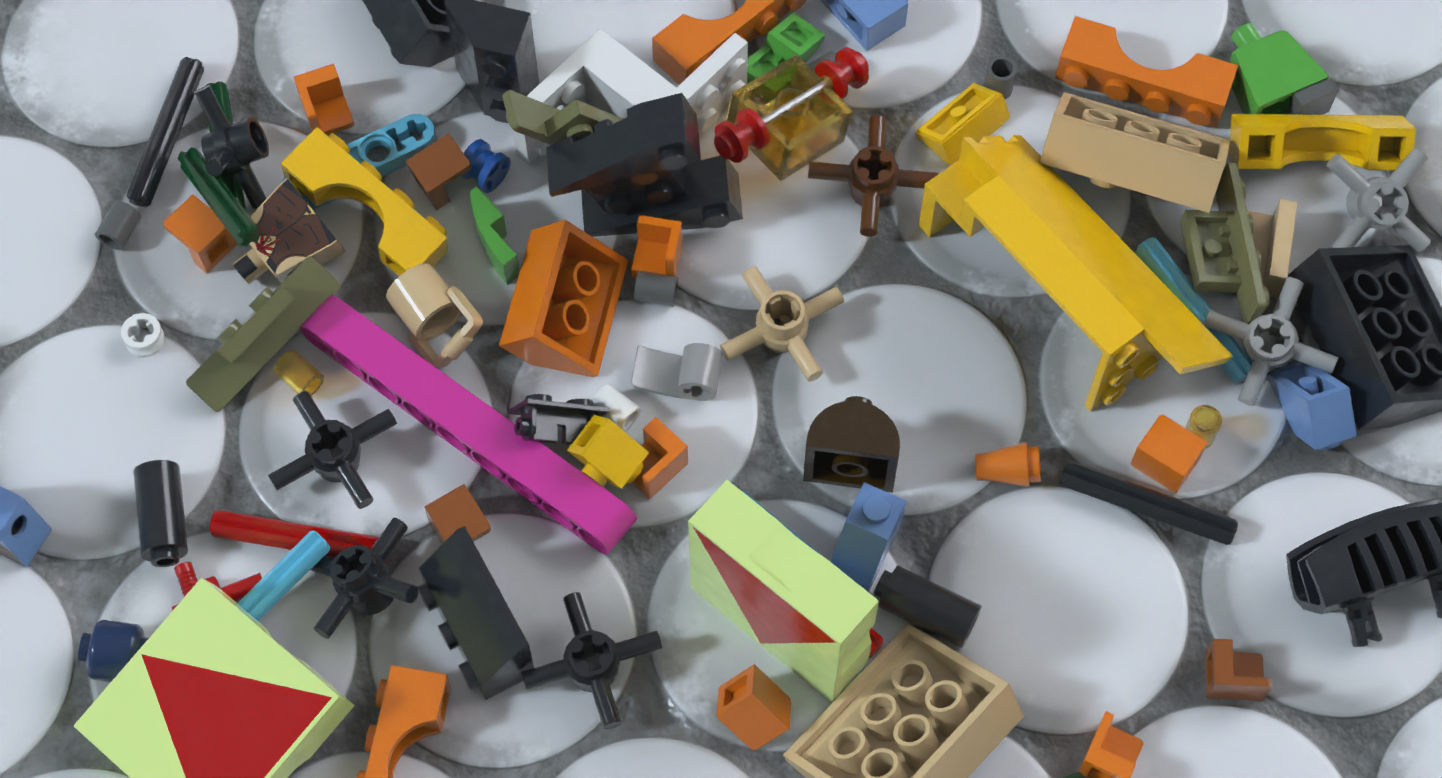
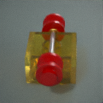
M845 47L836 53L835 63L830 60H823L815 66L813 71L796 54L733 92L726 121L721 122L715 127L714 146L717 152L724 159L740 163L748 157L749 148L780 181L808 165L809 161L816 160L844 142L853 110L842 99L848 94V85L859 89L867 84L869 65L866 58L860 52Z

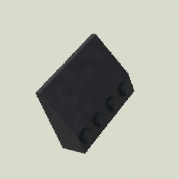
M1410 245L1319 248L1288 274V277L1298 279L1304 283L1297 303L1320 350L1338 357L1331 376L1349 387L1354 421L1358 430L1388 428L1442 412V307Z

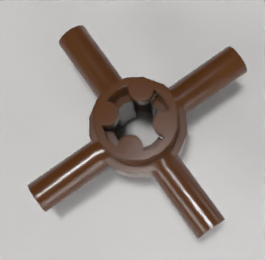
M880 115L870 117L867 147L855 155L850 165L809 161V179L848 182L852 198L862 207L860 234L867 237L877 234L879 208L890 201L897 186L924 189L925 183L939 174L937 172L899 169L891 152L884 148L887 120ZM869 177H875L878 180H871Z

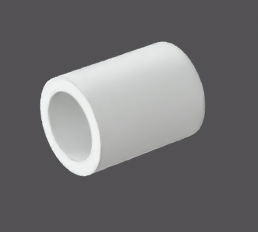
M610 384L603 386L592 400L593 406L609 407L610 412L602 417L610 419L624 432L635 423L641 412L639 406Z

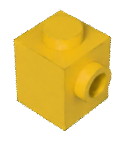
M597 415L591 418L567 449L570 454L585 465L581 472L602 487L605 484H609L620 489L625 484L632 483L639 476L644 467L642 461L649 454L646 449L614 422Z

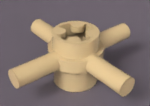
M756 266L747 269L742 274V277L761 306L756 316V327L721 344L720 349L723 356L729 361L763 343L774 352H790L808 382L818 379L823 374V371L803 340L808 333V321L844 303L840 290L835 287L803 303L802 299L791 291L779 290L772 292ZM779 318L780 323L784 326L774 324L773 319Z

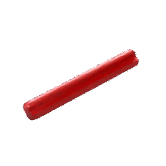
M221 510L213 513L209 531H211V535L214 537L289 550L298 544L310 531L314 530L328 542L330 550L325 556L336 557L344 549L355 545H363L371 549L379 538L377 536Z

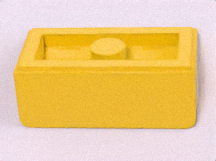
M974 82L917 129L915 134L918 139L945 163L952 165L959 160L963 137H972L979 143L984 136H990L1010 118V114L1002 93Z

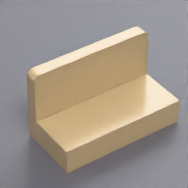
M1280 199L1273 215L1247 211V214H1251L1253 217L1254 228L1252 237L1255 250H1259L1261 254L1260 275L1262 284L1267 287L1270 297H1279L1288 277L1298 203L1295 201Z

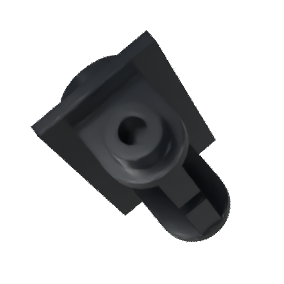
M546 394L528 395L524 401L508 410V414L521 415L515 421L514 431L516 435L522 436L524 441L555 443L558 441L557 427L562 428V444L571 445L594 415L602 417L610 412L609 407L593 406V401L589 399H571L566 401V403L552 401V396Z

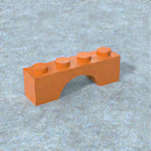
M746 0L733 14L715 20H702L682 14L652 37L653 61L680 85L734 33L749 44L759 35L764 36L776 26L780 18L789 11H797L807 0Z
M1075 16L1060 55L1055 79L1064 81L1075 88H1087L1106 94L1114 100H1126L1145 106L1156 113L1175 115L1187 119L1195 125H1207L1217 128L1238 65L1196 53L1188 62L1176 68L1166 70L1147 68L1137 64L1123 52L1118 43L1114 27Z
M391 665L388 680L381 679L377 689L376 707L381 708L377 725L371 724L366 735L365 752L370 753L366 771L360 770L357 778H393L399 759L411 745L425 737L442 733L452 689L447 674Z

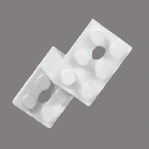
M600 28L532 90L527 97L560 110L576 99L624 119L627 117L626 109L634 105L683 93L697 113L698 132L706 133L716 124L720 113L730 104L734 106L739 103L747 92L748 42L734 33L676 88ZM513 130L517 155L527 164H531L539 155L544 156L547 154L546 147L550 146L549 144Z

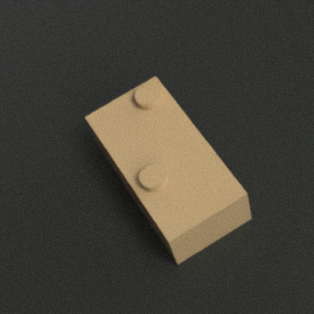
M1064 92L1053 114L1039 163L1089 177L1090 182L1099 187L1112 189L1116 185L1209 213L1226 163L1230 140Z

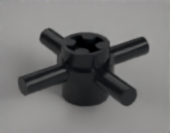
M204 86L196 90L194 94L213 129L211 133L203 135L201 139L202 151L207 161L206 171L214 177L227 172L235 174L252 209H257L267 198L250 163L269 155V145L264 130L253 117L236 123L228 121L211 86Z
M308 391L298 393L293 398V402L311 430L305 442V455L268 475L274 488L278 491L315 470L316 473L327 481L342 482L358 509L369 506L374 499L357 472L360 462V445L397 425L390 409H386L351 429L340 421L325 420ZM338 445L341 453L332 456L330 449Z
M392 518L371 549L363 545L351 546L341 551L335 558L324 556L311 569V571L332 577L333 586L338 593L314 626V630L320 636L329 639L352 606L363 615H374L385 610L394 599L406 603H413L417 599L419 593L417 586L391 578L389 576L390 570L385 563L389 554L408 529L403 521L398 518Z
M574 592L563 598L575 636L566 646L563 655L564 659L521 672L526 690L569 677L581 690L593 694L603 729H612L621 724L610 688L618 674L620 661L662 649L658 631H653L615 643L606 634L592 630L581 593ZM595 653L602 654L598 659L601 668L590 671V665L587 661H579L581 657L585 659L589 656H595Z

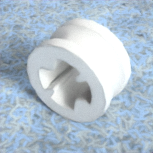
M146 313L134 314L122 325L121 338L129 352L133 355L143 358L158 353L163 347L165 341L164 331L154 316ZM142 328H148L151 334L145 335L143 342H138L135 336L141 334Z

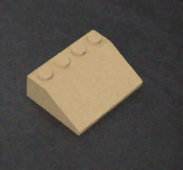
M907 623L783 754V757L805 778H968L1020 722L1024 714L1008 682Z

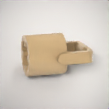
M428 263L419 264L408 269L387 290L386 299L411 331L408 335L409 340L421 356L434 367H446L452 360H456L473 341L472 337L482 326L483 320L481 315L461 290L455 286L449 287L435 268ZM463 314L468 322L454 334L443 347V351L437 355L427 340L436 338L447 331Z

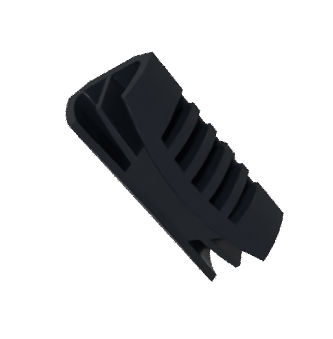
M1442 499L1409 503L1363 516L1329 530L1287 553V569L1294 600L1303 610L1318 614L1343 608L1352 637L1351 642L1354 647L1368 646L1367 639L1378 642L1383 639L1371 604L1375 596L1428 579L1437 617L1442 618Z

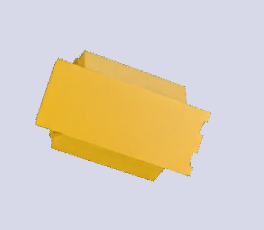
M1013 135L1008 142L1001 136H984L979 143L972 137H963L959 160L925 183L918 226L929 238L954 220L969 237H972L985 227L1102 351L1085 402V406L1090 412L1101 403H1104L1106 406L1114 403L1126 391L1125 385L1136 377L1142 381L1151 375L1159 366L1160 362L1158 360L1162 357L1180 375L1224 364L1233 357L1220 341L1051 166L1039 163L1041 155L1021 135Z

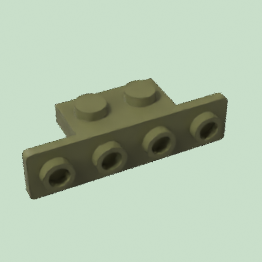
M508 90L502 95L507 112L506 119L512 130L549 145H553L569 136H573L578 140L595 133L594 125L605 119L611 120L613 124L623 119L576 99L560 110L512 90Z
M1227 162L1216 191L1219 211H1210L1208 213L1201 210H1185L1180 222L1194 292L1236 293L1242 321L1250 324L1267 311L1269 291L1266 286H1263L1260 275L1261 254L1259 250H1255L1253 242V217L1251 214H1247L1245 204L1246 184L1243 179H1240L1237 163Z
M307 257L274 291L267 286L248 305L254 312L242 324L235 319L221 332L217 339L222 344L186 380V385L215 412L221 411L299 331L300 326L330 295H334L339 290L340 283L313 257Z

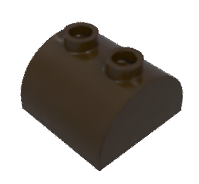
M851 396L843 402L827 407L816 416L808 431L803 481L860 489L865 482L883 491L893 493L900 452V438L894 422L884 411L872 405V401L865 397Z

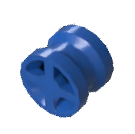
M477 139L464 151V155L471 164V169L461 176L467 180L474 179L477 181L479 189L485 193H490L506 177L511 160L502 152L494 153L491 151L490 144L482 139Z

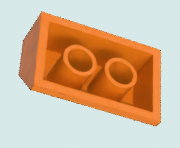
M567 220L531 230L499 346L533 366L588 377L598 376L628 260Z

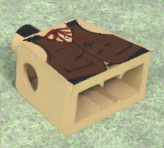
M286 178L250 216L257 225V232L260 234L259 240L256 243L250 242L249 244L252 249L232 265L248 284H251L268 269L282 283L307 257H313L322 266L340 256L346 250L303 196Z

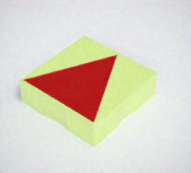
M726 480L688 521L690 587L832 703L868 663L872 643L869 631L875 624L879 600L824 556L806 545L779 520L729 480Z
M201 577L73 726L130 778H288L296 768L312 757L355 705L307 663L293 656L274 640L262 624L224 591Z

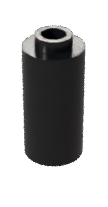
M169 460L144 462L133 470L141 557L151 562L155 567H170L178 564L179 559L188 553L180 466L176 462Z
M898 565L892 573L884 570L873 595L880 598L878 608L961 648L964 647L982 609V605Z

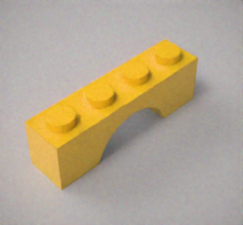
M1232 114L1228 156L1233 163H1237L1238 169H1282L1285 165L1294 162L1329 161L1334 155L1340 154L1351 165L1359 166L1366 170H1396L1414 148L1416 128L1404 116Z
M316 127L281 162L284 178H288L293 186L316 206L335 199H351L359 201L375 211L384 225L383 235L378 246L380 260L396 275L400 276L408 269L419 264L428 263L434 267L448 253L447 237L445 236L447 231L432 216L428 215L424 218L413 209L415 206L413 201L402 190L395 188L392 191L382 183L381 174L369 162L364 160L359 163L348 154L350 149L346 143L334 133L327 136Z

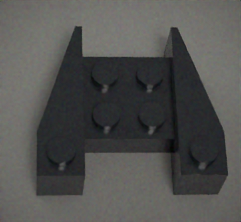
M683 93L639 103L626 109L627 117L614 124L609 119L595 124V133L578 140L573 136H569L546 147L549 194L551 197L581 190L584 232L592 237L637 234L639 216L682 222V230L706 227L721 228L729 222L743 219L738 172L729 159H724L721 155L701 160L697 113Z

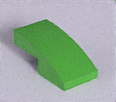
M791 13L768 32L765 45L748 58L747 85L770 100L806 64L822 44L826 34L796 13Z
M476 186L470 190V199L477 234L489 262L508 285L519 276L518 256L503 240L507 236L504 215Z

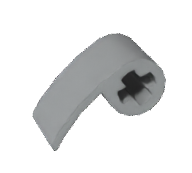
M704 343L686 345L683 350V356L639 345L637 347L631 382L634 388L659 395L698 401L711 400L717 394L723 353L717 347Z

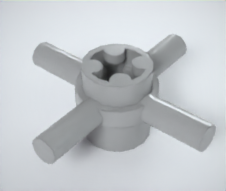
M1413 148L1389 178L1373 177L1369 179L1361 175L1340 154L1334 155L1327 163V167L1350 188L1346 198V208L1354 220L1330 248L1354 247L1369 228L1386 229L1392 227L1417 252L1423 251L1430 244L1431 240L1405 216L1408 211L1409 200L1403 187L1428 159L1425 153L1417 148ZM1375 193L1382 198V206H1380L1377 199L1373 198Z
M1287 277L1273 313L1259 316L1250 324L1210 310L1206 317L1205 327L1243 340L1245 354L1252 362L1238 400L1246 405L1255 406L1268 371L1284 366L1291 359L1331 374L1333 373L1338 357L1299 343L1297 330L1289 321L1304 285L1298 279ZM1269 332V335L1276 336L1277 338L1282 336L1285 340L1284 345L1275 344L1271 352H1266L1262 349L1264 340L1260 337V334Z

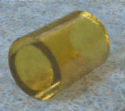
M290 350L283 354L273 369L274 373L297 394L308 391L312 396L324 381V375L296 350Z
M1200 405L1192 411L1185 428L1208 442L1205 447L1207 449L1216 438L1222 424V416L1213 406ZM1198 425L1204 426L1207 430L1200 428Z

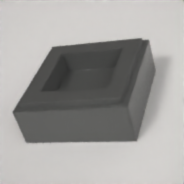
M1330 78L1297 91L1292 97L1286 114L1323 115L1328 113L1339 89Z

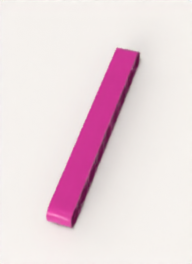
M330 295L300 326L302 334L319 350L600 553L608 555L636 522V514L622 500L541 442L524 441L522 436L515 434V424L338 297Z

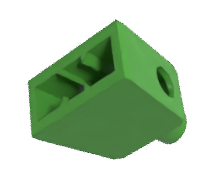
M1247 23L1237 28L1231 35V39L1237 49L1232 52L1229 63L1238 65L1231 87L1243 114H1286L1295 92L1329 78L1327 73L1287 31L1280 30L1262 38L1254 25Z

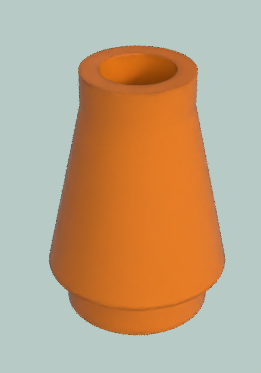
M1028 442L987 453L975 454L977 481L988 480L1030 487L1032 482H1041L1039 446H1028Z

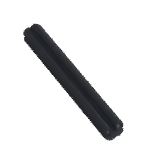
M184 57L179 63L127 192L129 202L135 206L147 208L152 203L195 95L194 92L197 90L204 72L202 62L198 59Z
M1068 461L1061 476L1060 484L1066 488L1225 545L1231 544L1238 528L1236 519L1074 461Z

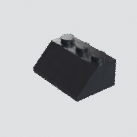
M362 0L372 16L374 25L381 31L390 47L392 56L399 64L431 67L454 56L444 0Z
M444 0L457 72L484 115L490 116L496 121L508 123L502 95L508 90H512L527 96L539 85L531 14L476 0Z
M463 526L457 529L419 567L424 584L417 588L428 611L438 609L444 623L438 625V629L448 649L451 651L458 647L465 660L458 667L469 689L473 690L479 687L485 700L522 682L521 672L534 668L530 646L466 527Z

